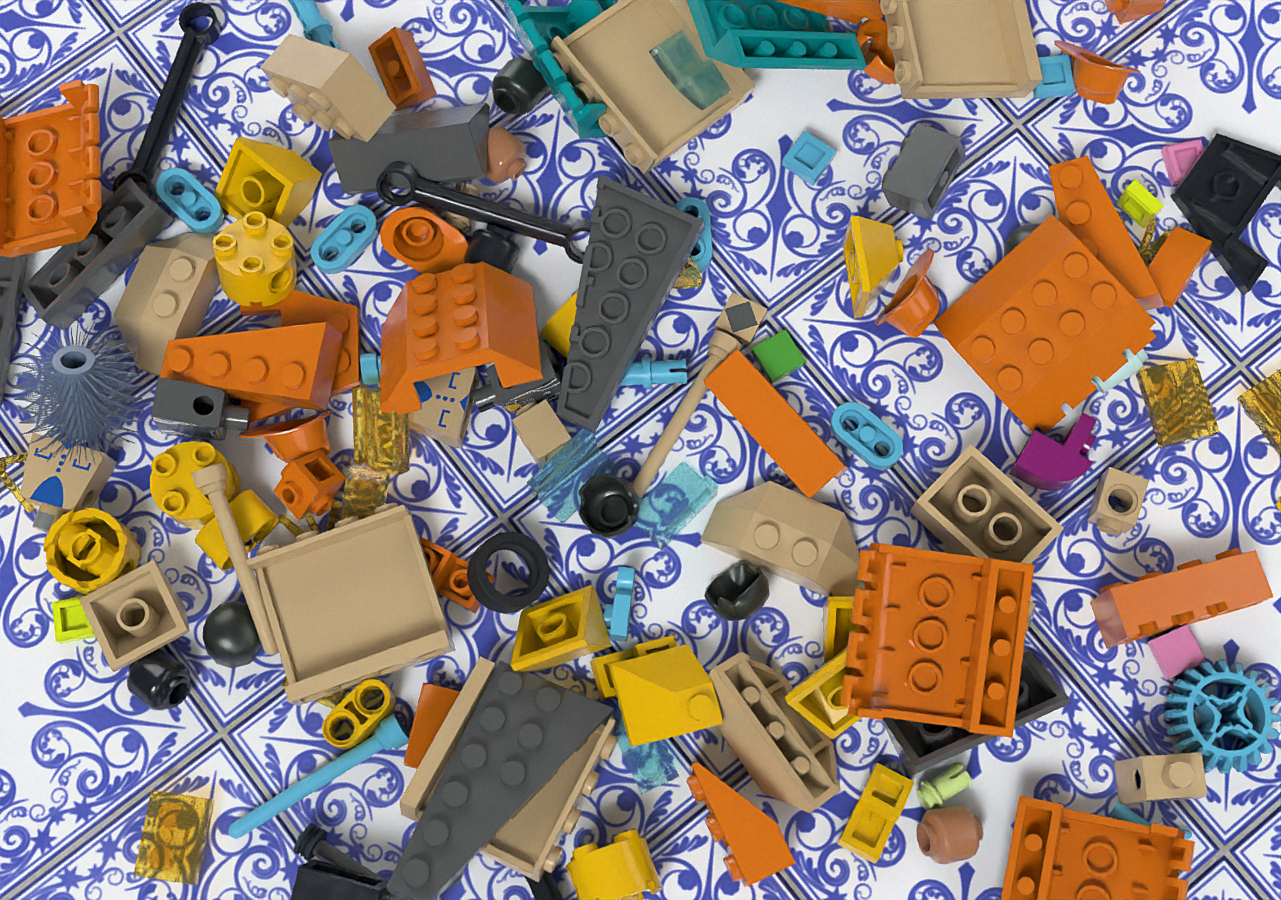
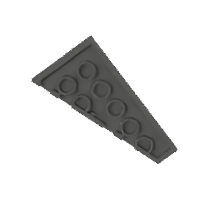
M600 174L597 181L598 191L595 207L592 209L589 241L588 246L585 248L577 293L574 325L571 327L569 338L570 348L567 365L564 366L556 411L560 418L593 434L597 430L705 227L703 220Z
M500 660L386 886L387 891L406 900H436L465 870V866L483 847L486 848L493 841L502 827L510 819H514L558 773V769L575 751L578 752L588 741L592 733L613 715L614 708L527 671H514L510 664Z

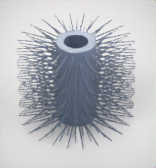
M77 324L75 345L71 327L72 346L69 345L64 329L67 347H64L59 338L60 344L54 335L53 337L58 346H61L60 350H57L55 346L52 347L47 341L45 342L56 351L55 354L51 350L47 352L43 347L40 349L34 345V348L45 353L50 358L18 353L38 360L41 363L9 364L32 369L30 371L10 374V376L28 379L12 387L29 391L14 400L31 402L30 405L16 412L35 414L19 423H41L23 434L49 430L39 439L31 442L34 443L59 433L46 446L47 448L52 443L54 445L58 439L60 441L66 435L67 438L57 449L58 452L63 445L65 447L69 438L70 441L73 438V443L68 451L69 454L72 448L71 456L76 439H78V455L79 440H81L80 464L82 440L85 457V439H87L94 460L92 439L94 442L96 440L102 448L97 435L102 440L104 438L112 447L114 445L100 433L101 431L112 434L129 443L132 442L114 434L105 427L142 433L124 428L114 422L145 421L122 416L134 413V411H144V409L126 406L143 399L126 395L142 387L125 383L130 379L140 376V374L124 371L129 367L137 365L139 362H118L137 351L110 355L113 351L128 343L126 342L99 352L113 338H110L105 343L103 342L102 345L97 346V348L91 351L90 348L105 330L102 333L100 332L94 341L92 340L88 348L87 346L83 347L91 331L90 329L86 338L84 335L82 344L79 346L80 335L77 345ZM103 352H106V353H104V354H102V355H100V356H98V357L95 358L96 355L101 354V353H103ZM117 356L114 358L104 360L107 357ZM25 364H45V365H47V366L25 365ZM42 373V375H25V374ZM109 419H112V420H126V421H110Z

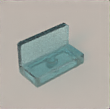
M582 429L527 481L529 492L561 523H565L580 508L581 499L578 492L581 486L595 475L605 473L615 475L618 472V466L597 446L596 437L591 432Z
M681 462L640 503L639 517L635 525L662 551L718 495L719 485L708 475L702 478L686 462Z

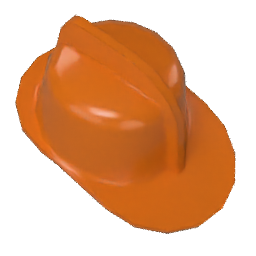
M1059 40L1054 41L1055 46L1072 56L1071 69L1075 91L1079 96L1087 100L1106 105L1113 104L1122 91L1130 73H1140L1138 69L1116 64L1075 44Z
M411 205L394 211L384 220L380 229L381 243L386 252L421 274H437L464 264V255L469 245L465 236L454 226L441 219L439 214L430 207Z
M932 249L923 253L907 272L892 300L875 320L874 324L876 326L886 321L909 337L915 338L920 336L935 319L939 309V296L926 275L934 256Z
M333 410L320 412L303 419L253 427L248 431L240 432L239 437H264L276 457L285 463H290L295 459L320 449L327 456L331 452V445L325 417L332 414Z

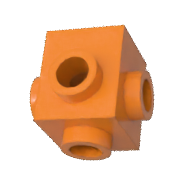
M320 449L288 463L282 469V478L273 492L299 521L314 513L316 516L326 513L335 504L336 500L333 497L346 477Z

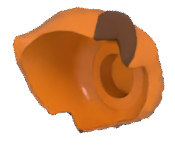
M868 19L860 25L856 33L857 41L867 65L863 71L879 83L896 85L894 76L895 61L892 49L889 48L887 42V22L882 19L880 21Z

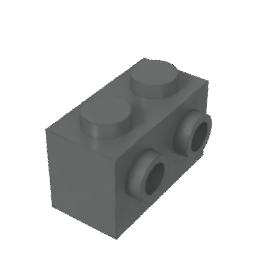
M917 123L911 135H907L904 138L900 148V155L894 166L888 168L883 176L881 189L889 205L930 220L966 156L959 136Z

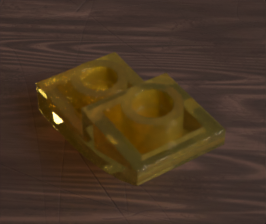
M348 466L341 520L349 517H358L361 520L375 515L374 510L385 505L390 479L388 467Z

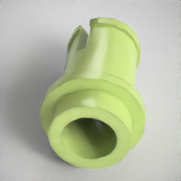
M955 762L950 768L930 781L924 779L920 782L921 787L916 789V794L927 810L943 807V802L972 785L968 772L964 771L961 774L960 771L963 769V766L959 762Z

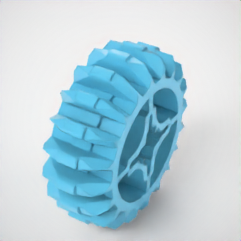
M1224 659L1215 661L1214 666L1208 661L1202 662L1198 666V671L1193 668L1187 669L1184 672L1186 681L1178 679L1173 683V687L1179 694H1169L1165 699L1169 704L1176 707L1164 712L1166 719L1175 720L1176 723L1175 726L1167 729L1168 735L1179 734L1182 739L1175 744V749L1180 751L1189 747L1191 749L1189 753L1201 752L1204 770H1213L1217 765L1220 774L1230 773L1232 767L1237 772L1246 771L1248 763L1253 766L1259 765L1262 762L1260 753L1269 754L1274 749L1267 739H1277L1281 735L1277 729L1271 727L1272 723L1281 721V715L1271 713L1270 707L1278 704L1279 699L1273 697L1267 699L1264 694L1270 689L1271 684L1265 682L1256 685L1257 671H1249L1243 676V663L1236 662L1229 668ZM1211 683L1222 684L1233 689L1230 694L1225 695L1222 699L1215 697L1213 694L1207 696L1200 691L1205 685ZM1245 703H1247L1250 710L1251 723L1244 715ZM1226 708V713L1224 714L1223 718L1228 723L1219 725V720L1221 719L1222 715L1217 710ZM1193 709L1202 719L1200 731H1198L1194 722ZM1224 733L1231 738L1238 737L1244 741L1234 751L1223 750L1212 745L1213 741L1221 738Z

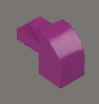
M1082 412L1072 424L1062 444L1035 430L1026 441L1008 474L1041 490L1054 491L1070 486L1093 463L1083 456L1088 453L1096 439V435L1091 433L1097 420Z

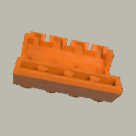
M81 79L60 84V93L70 103L6 119L0 116V256L13 258L84 241L96 223L97 212L102 206L101 182L98 181L101 176L100 148L97 147L100 143V115L97 114L100 109L98 85L84 84Z
M1053 214L933 322L955 351L999 399L1031 431L1039 427L1045 434L1066 416L1065 412L1060 408L1065 402L1074 409L1097 389L1091 382L1096 375L1105 382L1128 362L1122 352L1128 348L1136 355L1156 337L1155 333L1150 329L1156 323L1153 318L1088 248Z
M485 262L475 264L464 263L454 267L452 270L437 274L425 273L417 276L414 280L407 281L390 308L388 317L381 327L380 410L384 413H391L396 409L397 414L402 415L422 409V403L414 382L494 362L502 388L543 378L532 284Z
M870 542L869 551L860 549L856 580L865 581L864 589L855 588L851 623L859 624V631L849 632L845 666L853 667L854 669L853 675L844 674L840 705L847 706L848 714L857 717L883 720V717L931 723L960 727L973 733L1012 738L1034 564Z
M1019 795L1001 900H1186L1189 881L1178 879L1179 871L1191 873L1195 841L1184 839L1185 832L1178 830V828L1151 823V826L1066 809L1063 804Z

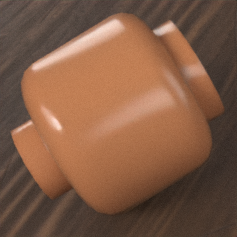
M502 126L489 128L486 177L496 184L503 183L508 179L517 180L527 167V162L524 160L526 155L525 144Z
M952 804L928 810L922 816L921 823L916 828L917 842L925 856L930 857L938 864L945 865L970 859L976 855L979 841L983 838V827L980 819L976 815H972L970 810L964 805Z

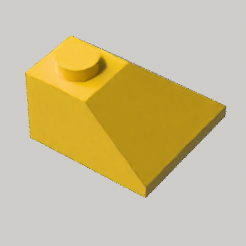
M237 137L213 196L218 200L221 207L237 220L243 219L249 212L256 211L263 213L266 218L272 219L287 228L309 205L322 173L295 151L245 137Z
M853 216L850 217L842 248L854 318H861L894 277L899 262H903L904 253L901 239H895L893 226L864 217Z
M688 644L609 665L630 747L684 735L723 723L713 682Z

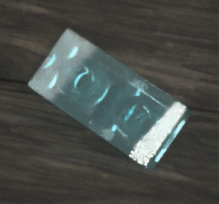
M683 30L649 51L656 64L671 83L701 111L731 91L713 60L709 58L702 62Z
M621 710L614 711L610 717L616 720L613 734L618 737L617 743L640 793H646L678 778V772L664 741L659 740L630 747Z

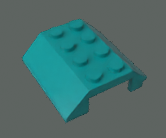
M502 0L506 16L513 26L517 38L525 46L535 68L543 76L553 98L561 106L574 132L577 133L580 139L610 137L603 132L598 123V119L607 110L603 103H595L584 106L581 99L575 94L574 87L568 82L566 74L558 66L556 58L552 51L549 50V47L554 37L558 35L563 40L616 4L617 0H572L567 6H523L527 0Z
M687 0L706 57L736 68L863 70L867 66L855 33L831 32L827 19L823 14L775 0Z

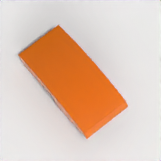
M1178 226L1170 233L1147 268L1162 296L1164 305L1170 308L1174 306L1189 286L1192 274L1207 256L1212 241Z
M420 536V542L437 593L476 614L481 603L476 600L469 588L467 578L469 563L458 558L453 552ZM487 572V577L491 584H493L496 578Z

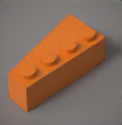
M1088 156L1048 166L1060 222L1088 248L1146 311L1165 306L1154 280Z
M320 322L168 340L160 377L226 390L231 399L326 412L343 335L329 323Z
M1234 548L1215 555L1216 561L1202 564L1201 559H1197L1177 566L1178 571L1163 574L1162 570L1143 575L1138 578L1139 581L1124 585V582H1118L1100 588L1101 595L1091 601L1090 605L1106 649L1258 605L1273 598L1274 596L1256 550L1241 554L1239 548Z

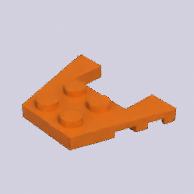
M295 290L286 299L271 306L262 307L261 302H251L252 307L240 305V312L243 316L281 314V327L320 322L329 323L343 335L330 397L362 385L360 311L357 306ZM240 400L241 406L252 408L249 428L259 425L258 422L273 416L281 417L291 413V410L295 408Z

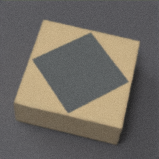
M732 292L715 324V330L727 333L736 340L750 346L767 313V308Z

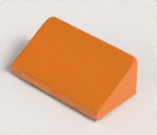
M394 26L368 46L388 97L397 107L395 111H400L437 95L410 32Z
M423 683L403 764L405 766L418 769L460 694L459 691Z

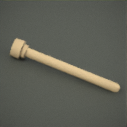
M716 330L707 344L709 347L707 352L709 358L631 484L639 500L645 494L708 390V387L704 384V379L736 349H742L741 343L727 333Z
M222 462L195 471L191 475L196 489L201 488L203 496L208 494L263 649L268 655H275L279 651L253 569L247 566L246 560L249 558L224 491L227 488L225 480L229 478L225 466Z

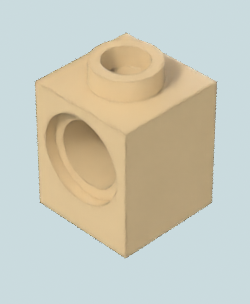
M546 399L538 404L536 401L530 402L517 411V417L512 420L514 429L540 469L573 449L571 436Z
M1109 467L1099 477L1086 521L1097 524L1098 530L1108 534L1120 535L1121 532L1126 534L1136 526L1149 480ZM1109 496L1118 497L1123 502V513L1116 512L1110 507L1108 502Z

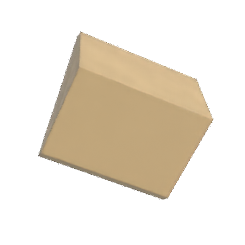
M155 560L79 599L113 672L124 668L190 632L185 605Z

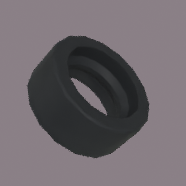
M514 531L498 533L482 543L471 556L467 569L469 588L476 600L487 609L502 614L519 612L539 599L547 587L550 574L548 559L540 545L529 536ZM509 550L515 552L524 560L530 574V582L524 592L519 595L508 596L492 586L487 577L486 564L495 552Z

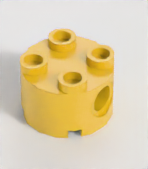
M249 212L243 219L227 225L213 238L212 243L221 289L230 300L242 306L252 307L251 302H261L262 307L271 306L286 299L295 289L298 271L292 235L284 225L266 218L261 212Z
M198 441L181 442L153 459L151 464L152 472L150 474V493L156 505L178 524L190 529L201 530L215 517L208 494L203 496L201 488L196 489L191 473L223 462L229 477L225 480L227 488L224 489L229 503L241 494V479L235 467L211 444Z
M85 508L86 510L77 512L73 510L63 514L50 527L44 540L43 551L46 552L47 562L45 564L48 571L61 584L85 595L135 570L139 564L142 552L134 534L122 522L109 513L96 508Z
M637 829L614 836V843L598 849L596 843H591L573 850V857L570 858L571 862L565 866L575 887L578 900H643V891L650 889L651 894L654 895L663 889L651 859L647 839L645 837L640 838Z

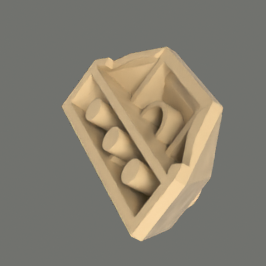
M193 231L145 246L113 314L125 342H128L129 351H137L131 355L134 362H139L136 366L140 370L160 377L168 340L193 338L196 336L220 284L212 243L213 238L217 234Z
M772 481L717 503L700 539V542L827 598L828 596L853 597L855 588H857L860 581L856 580L860 554L845 513Z
M742 651L710 671V679L713 682L723 720L722 724L715 726L763 794L811 813L841 791L840 782L837 780V764L833 743L827 735L787 703L785 696L793 687L783 674L763 663L751 660L750 656Z

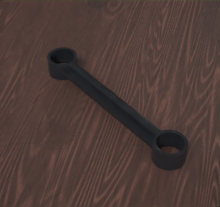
M194 2L187 5L181 11L179 25L184 33L132 168L120 173L116 177L112 188L113 193L130 177L134 182L146 183V193L156 202V187L152 183L154 174L203 48L216 42L221 34V23L210 5L203 2ZM202 16L212 18L211 25L205 31L194 33L188 30L190 23L194 19Z
M400 161L387 165L377 179L376 190L379 197L391 206H403L411 200L564 247L567 256L572 261L583 264L585 252L578 250L573 245L571 236L581 231L590 233V220H579L571 226L420 179L417 171L410 164ZM399 173L406 177L410 183V192L405 195L393 193L385 181L387 174Z

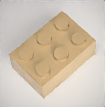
M288 34L260 67L269 78L268 86L280 97H287L294 105L291 111L306 124L312 121L327 132L333 129L348 140L354 137L368 142L397 108L351 53L292 34Z
M972 444L921 495L909 511L954 554L1031 564L1064 529L1063 526Z

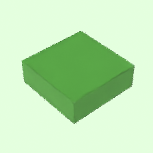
M786 329L754 346L751 350V353L771 384L806 364L805 359Z

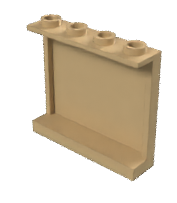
M620 0L563 40L557 35L553 38L549 50L552 51L556 58L558 66L566 74L568 82L572 84L575 94L581 99L584 106L595 103H603L607 110L598 119L601 129L606 135L613 137L623 149V154L632 166L638 167L644 175L745 102L756 86L742 68H736L706 57L686 0Z
M880 0L881 12L885 15L888 27L887 42L889 48L892 49L895 61V81L900 86L902 99L1025 98L1043 81L1025 0Z
M397 503L382 505L374 510L375 515L361 520L358 517L345 518L335 523V529L321 534L318 530L303 533L295 538V543L281 547L280 544L263 547L256 552V557L246 560L247 566L255 571L289 684L284 686L289 703L300 706L357 686L364 680L376 679L456 650L412 514L404 504L400 506Z
M480 656L399 801L401 815L417 823L419 822L495 671L494 662ZM610 718L607 725L601 724L578 752L575 751L558 769V773L513 820L510 819L502 827L493 841L486 848L483 847L479 853L537 882L540 881L545 870L552 873L563 850L557 846L563 833L566 832L571 835L580 818L582 811L576 807L582 795L591 796L600 777V773L595 772L601 758L609 760L617 744L618 737L613 735L616 720Z

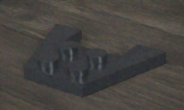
M1217 133L1208 141L1170 197L1196 233L1212 241L1210 252L1241 294L1244 295L1250 292L1269 262L1238 238L1272 189L1276 186L1281 190V155Z

